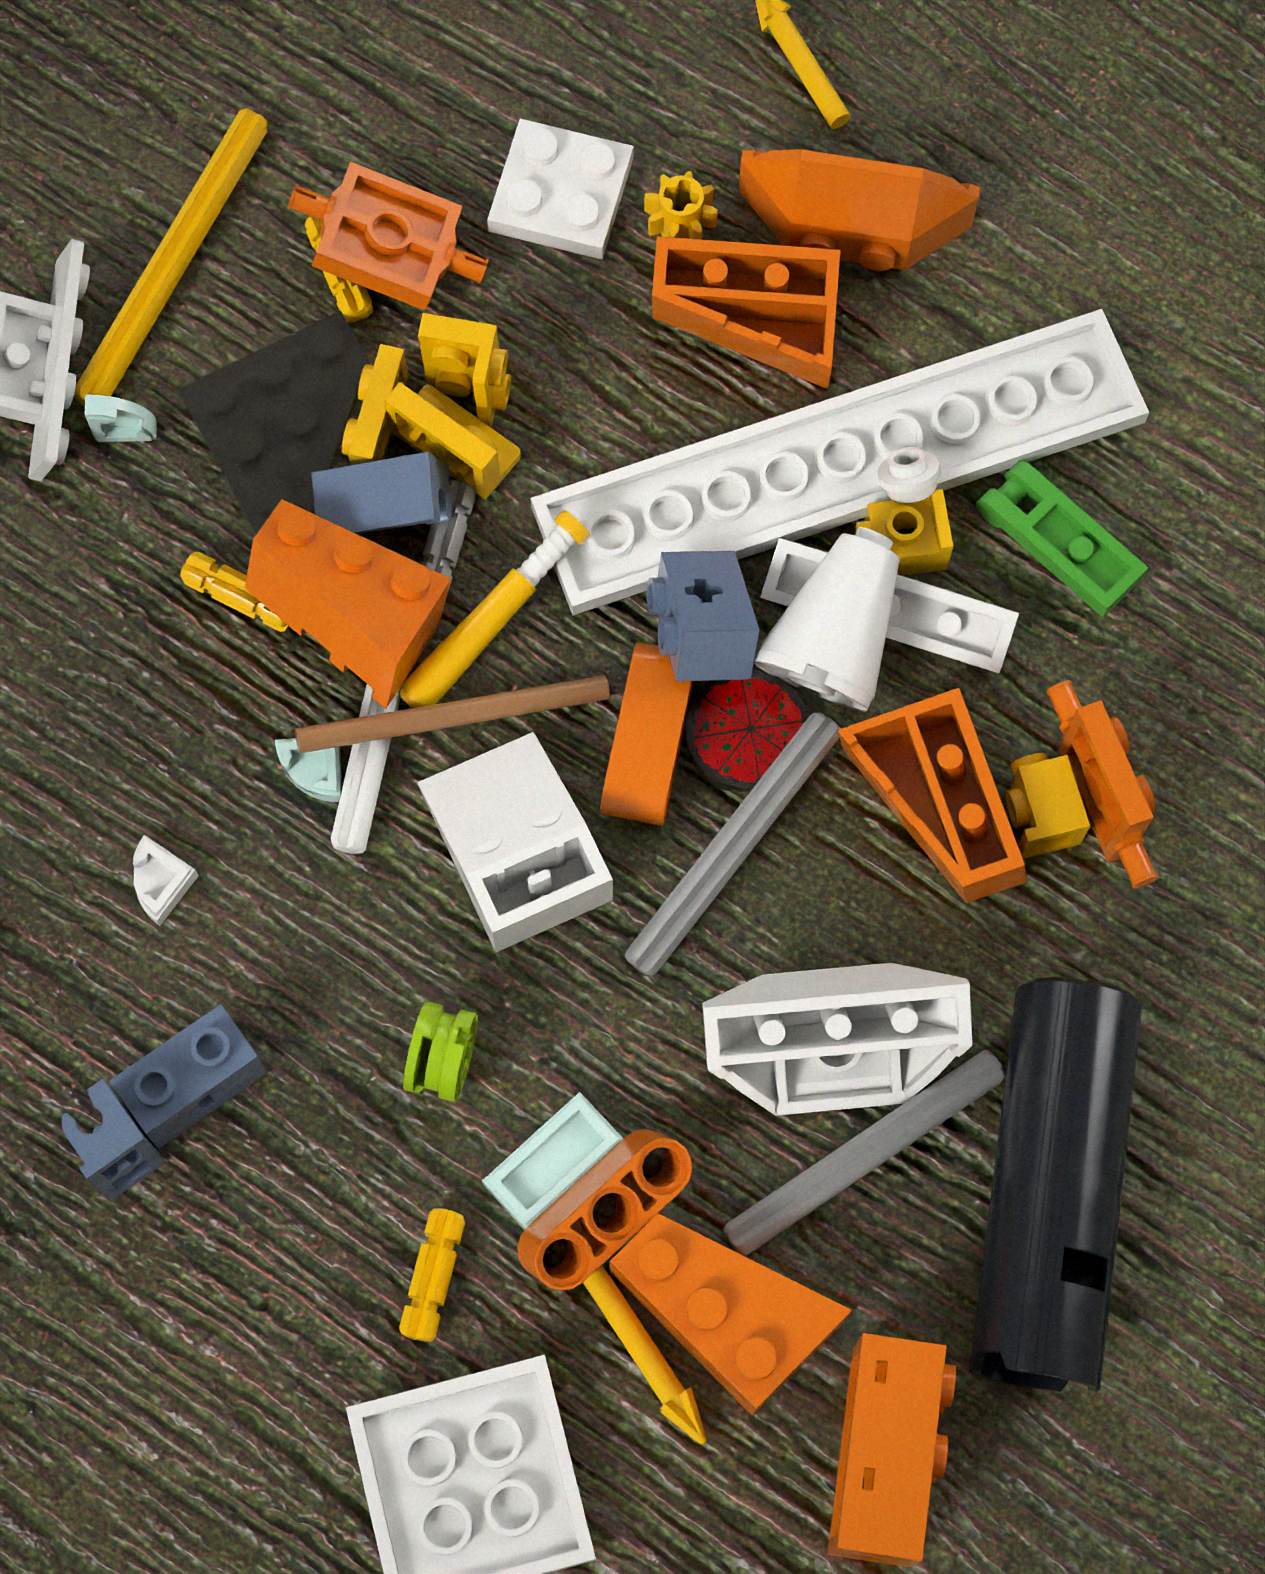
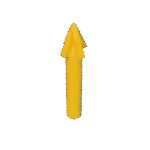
M755 0L762 32L770 30L831 129H837L845 125L850 120L851 114L786 13L791 6L783 0Z
M599 1267L583 1284L663 1404L660 1407V1412L699 1444H705L707 1441L692 1388L690 1387L685 1390L605 1267Z

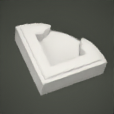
M144 835L133 856V885L137 899L146 914L157 925L161 926L199 875L194 868Z

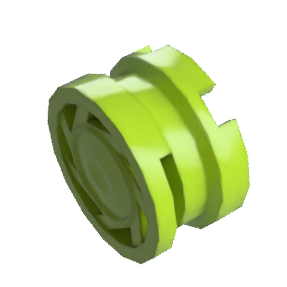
M425 1001L417 1018L408 1051L403 1090L422 1094L425 1089L438 1092L439 1099L457 1103L466 1080L478 1026L477 1013L460 1010L457 1015L445 1013L442 1005Z

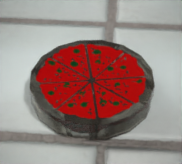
M752 670L751 679L711 680L693 698L685 721L687 753L697 772L715 787L729 792L735 790L750 793L807 720L809 712L797 691L779 677L768 673Z

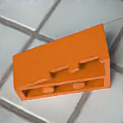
M282 499L253 538L245 589L300 636L306 632L331 652L329 661L342 672L348 669L353 671L374 689L372 698L387 709L439 627L451 578Z
M960 688L837 730L843 751L965 903L1027 883L1023 858Z

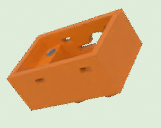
M863 1333L853 1347L827 1555L902 1567H911L922 1562L931 1483H936L937 1478L944 1477L948 1453V1436L937 1434L939 1414L944 1413L945 1407L951 1408L955 1390L956 1365L945 1364L947 1345Z

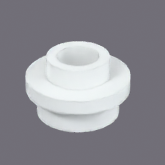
M905 447L894 451L878 468L880 485L887 490L888 496L892 500L901 503L918 502L931 496L937 488L936 481L941 475L938 458L934 454L917 447Z

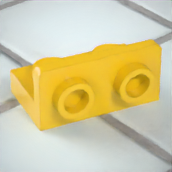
M423 313L418 339L427 385L435 386L440 392L456 397H465L470 395V392H473L478 419L492 427L495 409L506 410L511 386V375L506 374L508 350L499 348L497 325Z
M399 382L384 399L390 432L419 453L429 452L448 464L451 476L460 482L472 485L475 493L485 500L521 458L519 447L432 385H425L416 394Z

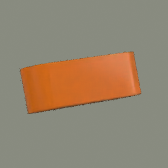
M636 641L604 782L600 814L663 826L694 681H676L669 656H661L658 645Z
M649 1129L635 1130L625 1136L527 1226L521 1234L517 1246L518 1259L523 1268L551 1289L564 1291L574 1289L582 1284L684 1189L690 1180L692 1172L691 1157L687 1149L678 1141ZM655 1148H661L664 1153L662 1169L652 1178L645 1179L642 1169L645 1157ZM613 1193L616 1201L614 1213L605 1222L595 1224L593 1209L596 1202L605 1194ZM565 1239L567 1252L564 1260L555 1268L545 1269L543 1267L544 1251L552 1242Z

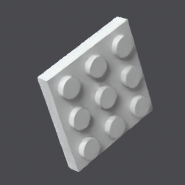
M545 1355L346 1407L384 1574H547L596 1560Z

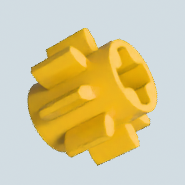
M687 171L684 176L680 175L671 178L664 174L661 175L659 194L645 193L644 211L651 215L648 218V234L653 236L660 233L662 237L702 240V226L715 228L717 225L718 209L710 206L713 203L714 187L712 185L702 187L693 179L691 171Z

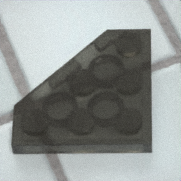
M341 310L178 389L185 408L255 535L282 499L315 514L311 472L332 469L339 459L345 427L350 419L358 396L360 377L364 366L369 364L368 357Z

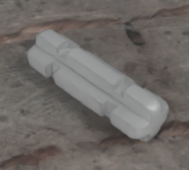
M449 480L451 521L431 524L422 554L424 555V562L420 563L451 578V581L452 570L450 569L456 567L468 525L466 523L467 517L470 516L475 501L474 487L457 480Z

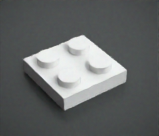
M520 119L487 219L488 232L603 259L633 162L634 146Z

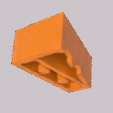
M657 236L652 288V318L828 389L832 370L841 250Z
M659 1213L610 1260V1273L752 1417L847 1320L852 1311Z

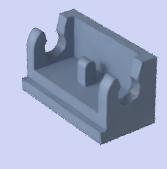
M429 452L311 472L315 515L355 534L422 523L441 524L451 521L450 468L448 464Z
M101 1079L88 1088L87 1091L93 1107L102 1114V1125L96 1126L93 1133L86 1134L79 1130L78 1122L68 1113H65L62 1116V1129L85 1163L79 1168L98 1191L109 1201H112L165 1162L125 1104L105 1080Z

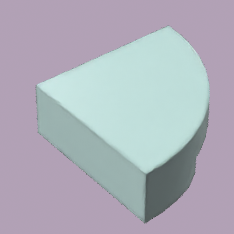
M85 395V417L95 440L98 442L152 441L156 439L157 420L146 408L134 402L116 397Z
M296 738L275 740L281 766L287 777L297 788L311 797L329 802H339L342 792L340 747L299 754Z

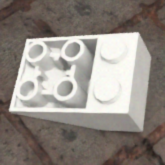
M534 732L418 782L422 795L495 952L613 901V879L583 817Z

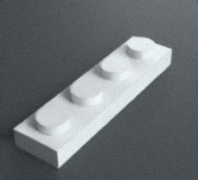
M779 538L760 598L789 606L828 552ZM897 574L886 638L1000 673L1019 612Z

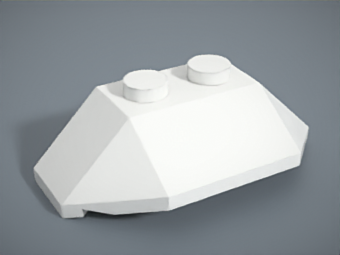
M895 963L764 974L702 1003L708 1071L720 1079L724 1078L741 1093L775 1116L904 1104L935 1079L956 1056L960 1057L972 1046L970 983L968 979Z

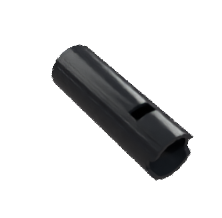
M1045 977L1028 981L1019 986L1016 991L969 1369L970 1373L978 1377L1014 1386L1061 1392L1070 1380L1087 1386L1088 1390L1098 1392V1390H1101L1142 1004H1139V1001L1130 992L1120 987L1094 980L1082 981L1065 979L1064 977Z

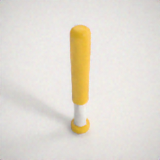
M566 510L560 512L554 519L556 527L549 537L543 540V543L536 548L535 552L530 554L529 558L522 563L520 568L517 570L512 568L479 605L404 681L400 687L399 694L409 707L416 708L436 704L515 613L537 591L535 586L539 583L541 577L547 574V571L554 566L555 562L560 560L569 547L574 543L581 545L589 538V531L578 519Z

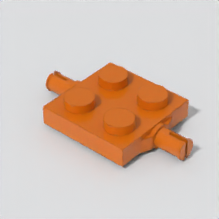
M353 162L349 163L342 184L332 192L330 198L296 184L287 207L288 209H293L321 220V241L312 267L425 311L436 283L445 275L446 270L480 284L489 261L488 259H483L455 248L457 243L455 227L462 209L461 205Z
M1072 681L1060 682L1050 687L1046 692L1061 722L1059 728L1063 733V741L1058 751L1061 756L1068 755L1086 814L1107 862L1110 863L1121 859L1132 883V888L1136 889L1146 886L1159 878L1143 846L1145 843L1143 834L1153 820L1152 812L1156 808L1150 785L1143 775L1135 776L1126 756L1129 753L1128 738L1117 717L1109 718L1102 700L1082 707L1072 686Z

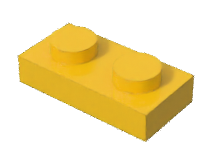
M380 344L374 365L366 364L363 368L358 388V399L362 400L363 404L358 420L353 418L348 420L342 440V454L348 455L350 465L385 459L392 433L389 429L384 399L399 382L405 386L407 384L409 375L404 349Z

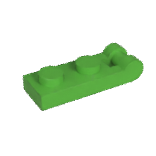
M1019 460L1005 474L1006 482L998 490L989 489L976 502L978 512L989 524L996 528H1002L1102 618L1145 577L1148 567L1038 470L1025 461ZM1022 499L1031 500L1037 505L1028 515L1016 506Z

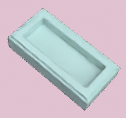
M579 1092L485 1177L482 1183L525 1230L528 1225L617 1145L623 1137Z

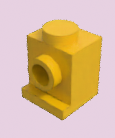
M943 489L935 490L928 498L913 503H901L894 500L868 503L865 520L856 523V531L858 527L867 528L893 541L890 551L900 558L898 575L903 576L947 570L953 550V541ZM909 528H914L915 530L911 534L907 535L900 534L896 531Z
M1036 753L1012 762L1010 767L1014 778L1010 785L1011 790L1005 791V802L1012 825L1015 828L1022 826L1024 830L1018 843L1022 858L1025 859L1081 845L1090 828V823L1068 755L1048 759L1046 753Z

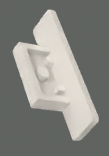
M74 239L70 240L56 261L50 304L0 291V416L35 424L28 478L42 481L55 464L61 465L63 463L69 444V430L61 428L63 409L67 410L70 407L76 387V375L69 373L68 369L70 354L74 355L76 353L83 331V320L75 317L77 299L81 300L83 298L90 274L89 265L82 263L84 242Z

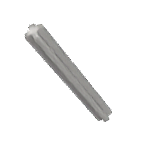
M820 712L813 713L807 718L625 953V958L638 971L649 976H653L659 971L839 739L837 730L840 727L831 718Z
M981 1051L729 1221L723 1230L729 1244L735 1252L747 1256L999 1085L1006 1076L1001 1063L991 1051Z

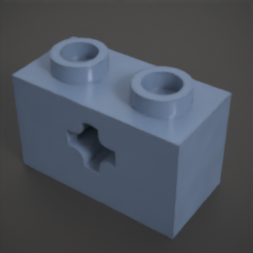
M735 551L661 552L658 577H650L648 580L647 606L650 615H658L659 652L661 656H669L675 680L751 679L759 627Z
M220 1004L110 1080V1083L145 1134L160 1149L267 1074V1071L253 1048L222 1004Z

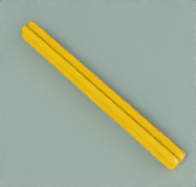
M247 108L240 110L77 382L74 399L81 405L85 406V395L112 396L266 135L267 120L262 115L256 114Z

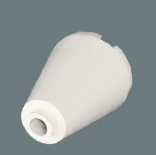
M858 527L855 535L841 534L758 647L754 664L768 674L799 688L802 685L819 692L820 698L847 708L863 712L867 711L871 701L875 698L900 561L899 556L890 551L893 541L878 532L863 527Z

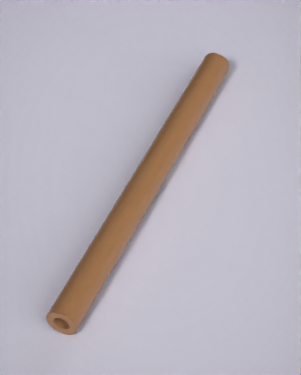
M600 675L295 728L296 743L299 754L609 700V684L606 676Z

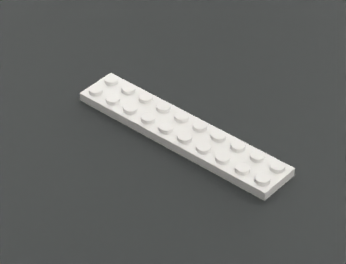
M1099 309L532 497L531 508L543 539L549 537L550 533L555 529L554 519L563 510L568 511L578 519L590 533L589 538L583 544L578 545L574 543L561 556L560 560L554 563L555 571L571 613L576 615L647 591L649 578L658 577L661 552L735 551L737 560L775 548L779 538L796 541L864 518L868 503L892 500L888 496L887 490L882 488L879 483L878 468L885 459L898 449L917 447L934 454L938 458L941 468V475L936 481V490L943 489L944 491L1010 469L1019 460L1028 463L1138 426L1146 422L1149 411L1103 310Z

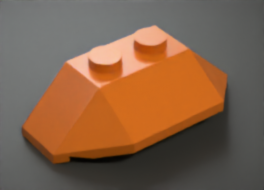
M803 149L770 150L764 153L756 150H743L739 178V192L782 246L841 250L840 260L860 263L863 267L874 271H886L891 268L906 270L972 228L980 194L979 186L970 183L960 184L952 177L924 168Z

